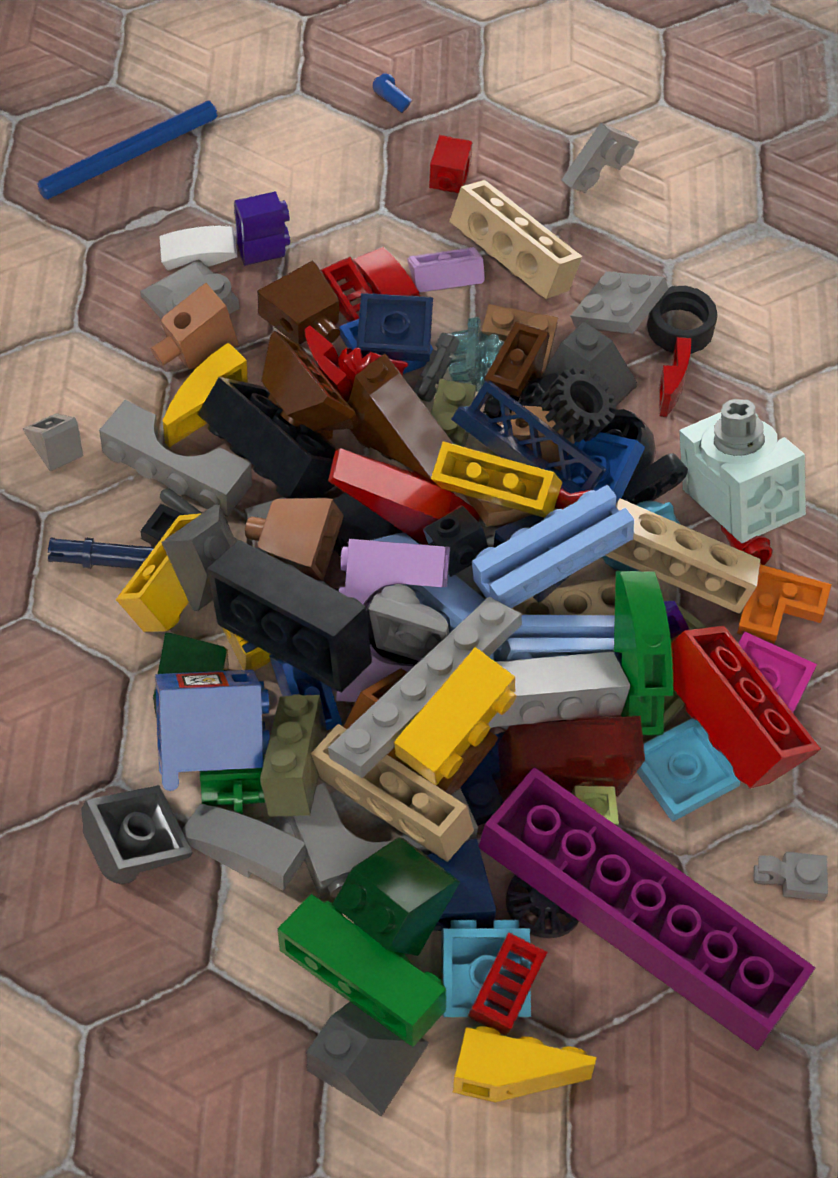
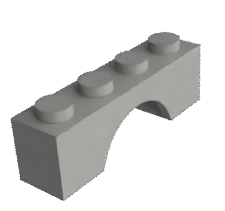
M127 400L121 403L99 430L102 453L110 460L117 463L122 462L134 468L141 476L148 479L153 478L167 485L179 495L184 494L198 501L207 510L213 505H220L223 514L228 517L252 486L251 463L220 447L199 456H182L165 449L158 441L156 415Z

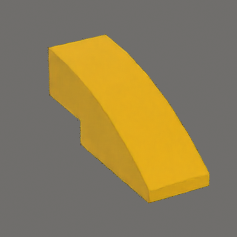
M229 342L203 361L185 380L172 399L162 420L165 443L169 448L207 424L198 413L218 377L248 383L247 360Z

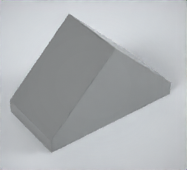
M56 413L23 428L25 435L50 472L83 457L79 426L75 417Z

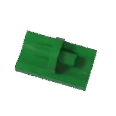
M262 768L200 771L202 804L209 806L234 805V812L243 815V804L266 803L260 781Z

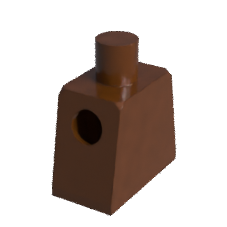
M314 261L257 290L258 314L293 342L302 344L307 341L304 330L309 325L331 343L338 339L340 330L335 325L339 322V300Z

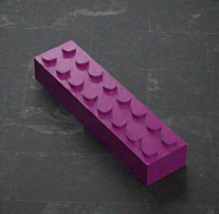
M535 767L484 825L479 843V848L757 1051L802 991L816 968Z

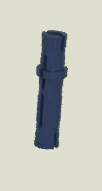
M51 537L48 545V553H50L48 554V562L82 564L83 568L91 569L92 565L139 569L155 547L94 542V538L88 537L85 538V541L55 539V537Z

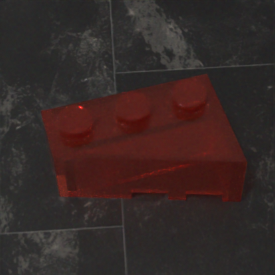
M640 716L510 725L498 744L501 789L515 790L535 767L570 793H572L574 786L615 787L616 797H619L645 761Z

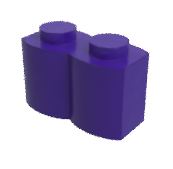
M276 191L235 200L236 243L244 266L285 257V246L290 245V236L285 222L290 221L286 201H280Z

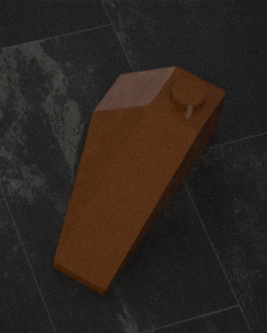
M383 354L355 376L348 405L355 411L359 424L355 429L350 430L362 446L368 449L371 447L379 451L383 457L389 460H396L408 470L436 484L431 479L442 442L451 444L453 442L388 356Z

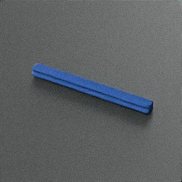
M211 101L200 103L37 182L38 190L44 199H50L215 120L217 118L216 107Z

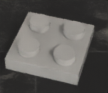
M606 271L570 317L575 327L585 322L596 330L633 334L668 290V285L665 277Z

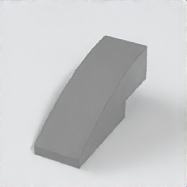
M200 804L182 829L189 846L247 878L254 874L283 891L306 858L305 842L261 821L219 807Z

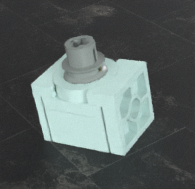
M740 399L729 400L722 405L720 413L679 430L681 461L688 468V473L682 481L683 490L741 543L747 542L753 537L760 536L806 515L805 454L785 437L777 442V433L772 426L758 418L755 405L752 402Z

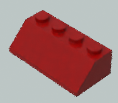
M725 626L685 630L671 643L673 690L676 691L685 703L684 707L687 713L697 720L708 733L712 746L722 752L731 763L735 776L750 789L772 783L821 750Z

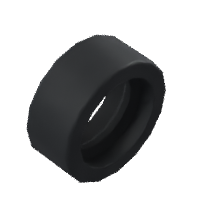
M686 285L669 287L649 312L647 321L649 336L656 345L668 352L674 353L677 337L691 338L690 354L700 351L712 340L718 317L716 304L709 295L697 288ZM672 310H684L699 317L703 325L692 330H681L667 324L661 316Z

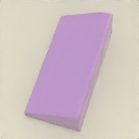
M474 247L409 256L407 258L413 282L419 292L481 284L485 280L483 258Z

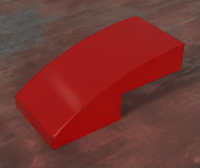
M384 247L353 259L364 279L371 285L374 294L420 297L419 290L408 273Z
M309 325L304 331L312 356L320 371L347 402L351 395L352 385L348 376L338 368L339 356L331 342Z
M677 337L672 366L663 365L659 384L660 417H667L683 390L691 353V338Z

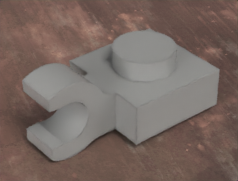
M785 852L781 862L776 857L763 855L758 857V865L753 867L754 883L783 885V897L824 901L828 895L827 856Z

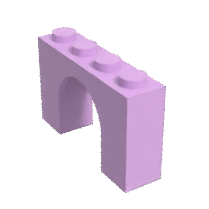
M349 539L348 547H343L341 552V570L346 571L345 587H340L338 592L359 600L366 606L367 612L374 595L387 586L407 584L447 587L450 547ZM370 644L372 663L342 693L337 691L336 701L356 702L361 691L400 668L409 672L415 664L390 661L378 654Z

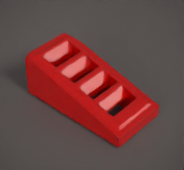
M348 257L320 271L339 300V311L348 322L359 319L356 312L360 311V303L352 306L350 302L361 298V293H374L352 258ZM343 279L347 281L346 283L340 286L337 283L338 281H341ZM351 288L354 289L355 292L345 296L343 293Z
M508 932L469 1011L468 1017L507 1036L548 952ZM509 951L532 962L530 968L528 969L507 958ZM501 967L523 978V983L520 984L500 974ZM493 984L516 995L514 1001L491 990ZM485 1001L507 1011V1016L484 1005Z

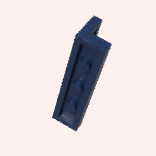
M485 381L470 406L458 407L451 420L499 457L554 472L562 481L561 488L569 493L593 490L607 470L491 381ZM490 394L499 400L502 417L491 419L480 411ZM509 409H511L516 414L510 415ZM522 418L528 422L531 439L520 441L514 437L511 420ZM497 422H503L504 428L497 424ZM538 431L544 434L545 437L539 438ZM551 440L557 444L560 462L548 463L543 459L540 442ZM532 443L533 450L527 447L526 444ZM567 453H569L575 459L568 460ZM581 462L592 471L582 488L572 481L569 464ZM556 466H561L562 472H560V471H559L558 469H556L555 467H556Z

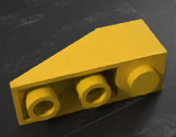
M480 1026L476 1029L466 1027L454 1076L453 1093L496 1103L591 1079L597 1057L589 1056L584 1050L577 1047L566 1046L559 1049L546 1046L541 1040L533 1037L523 1036L515 1039L502 1036L499 1031L490 1027Z

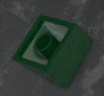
M398 837L351 869L332 905L388 951L419 956L460 881L406 839Z

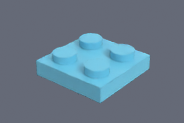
M693 718L663 733V735H659L630 750L627 757L629 763L672 822L739 787L741 783L735 776L731 763L722 752L712 746L708 733Z

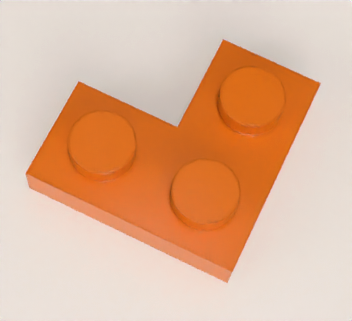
M760 564L757 587L744 606L737 634L743 635L745 631L775 644L783 613L821 623L832 584Z

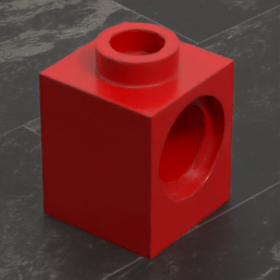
M439 135L430 163L429 188L459 194L461 187L465 186L470 170L473 141Z

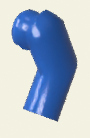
M383 73L374 79L373 90L378 96L389 102L401 113L409 107L412 100L395 86V79L392 75Z

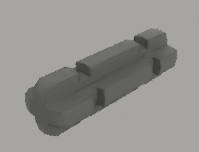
M449 333L440 334L435 344L438 348L437 350L433 349L430 360L426 363L420 375L423 379L422 381L418 380L413 389L420 400L432 401L437 391L435 385L439 384L440 379H443L452 361L450 355L456 353L460 344V340Z

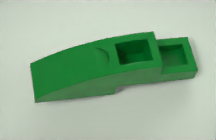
M616 571L614 652L622 653V670L631 685L620 716V734L627 736L663 735L664 696H673V662L670 631L661 589L656 574L653 571Z

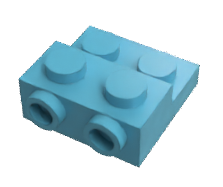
M451 920V929H441V973H443V985L446 988V1011L443 1013V1017H468L469 1011L508 932L530 943V929H519V920H493V929H476V920ZM509 951L507 958L528 969L530 968V961ZM501 967L500 974L520 984L523 983V978ZM495 984L491 988V990L512 1001L516 997V995ZM531 989L517 1017H531ZM485 1001L484 1005L507 1016V1011Z

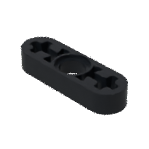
M667 454L634 474L621 499L635 505L644 501H654L680 484L686 477L688 468L676 454Z

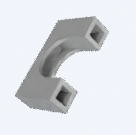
M325 783L316 785L310 816H287L295 838L306 843V858L304 861L320 899L329 896L336 898L351 869L393 841L370 842L350 833L340 821ZM458 789L451 796L467 805L474 832L466 841L476 839L478 826L461 789ZM407 835L401 836V838L406 839L426 856L433 854V852Z

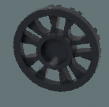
M517 875L513 876L506 892V907L511 919L519 920V928L530 929V934L536 937L557 938L568 934L578 925L580 921ZM519 884L527 889L529 893L514 892V889ZM528 902L526 905L515 907V904ZM528 912H532V914L539 917L535 925L523 919ZM557 914H564L571 921L563 926ZM545 919H550L551 929H545Z

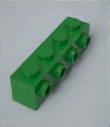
M310 894L277 928L280 952L412 1047L418 1043L446 1011V988L437 976L430 972L423 973L410 963L404 953L385 949L359 926L345 918L342 912L329 901L322 902L313 894Z

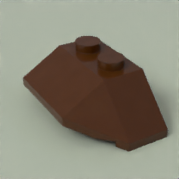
M274 330L269 339L261 382L270 392L268 399L283 409L281 416L295 427L303 424L314 431L355 429L359 424L355 411L346 403L307 355L302 346Z

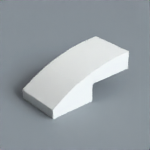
M232 226L195 227L160 236L161 261L167 271L198 260L205 266L210 267L238 257L235 230Z

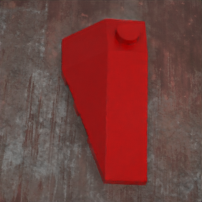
M342 448L335 451L328 481L422 545L428 544L423 528L462 506L479 522L480 516L470 504L451 491L442 489L437 484L414 472Z

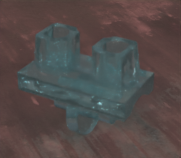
M479 317L468 319L467 330L451 332L452 335L460 340L455 356L466 355V358L454 359L449 365V374L452 380L461 383L472 382L473 385H476V392L485 383L484 378L488 368L490 369L504 344L503 341L499 340L498 335L492 334L488 337L481 332V320Z

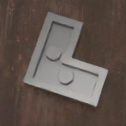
M600 123L561 180L570 188L586 193L589 188L597 183L600 172L605 165L618 170L632 159L635 152L634 149L639 141L628 133Z

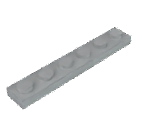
M488 597L328 747L329 758L363 778L395 747L394 741L474 647L489 657L522 625L521 613Z

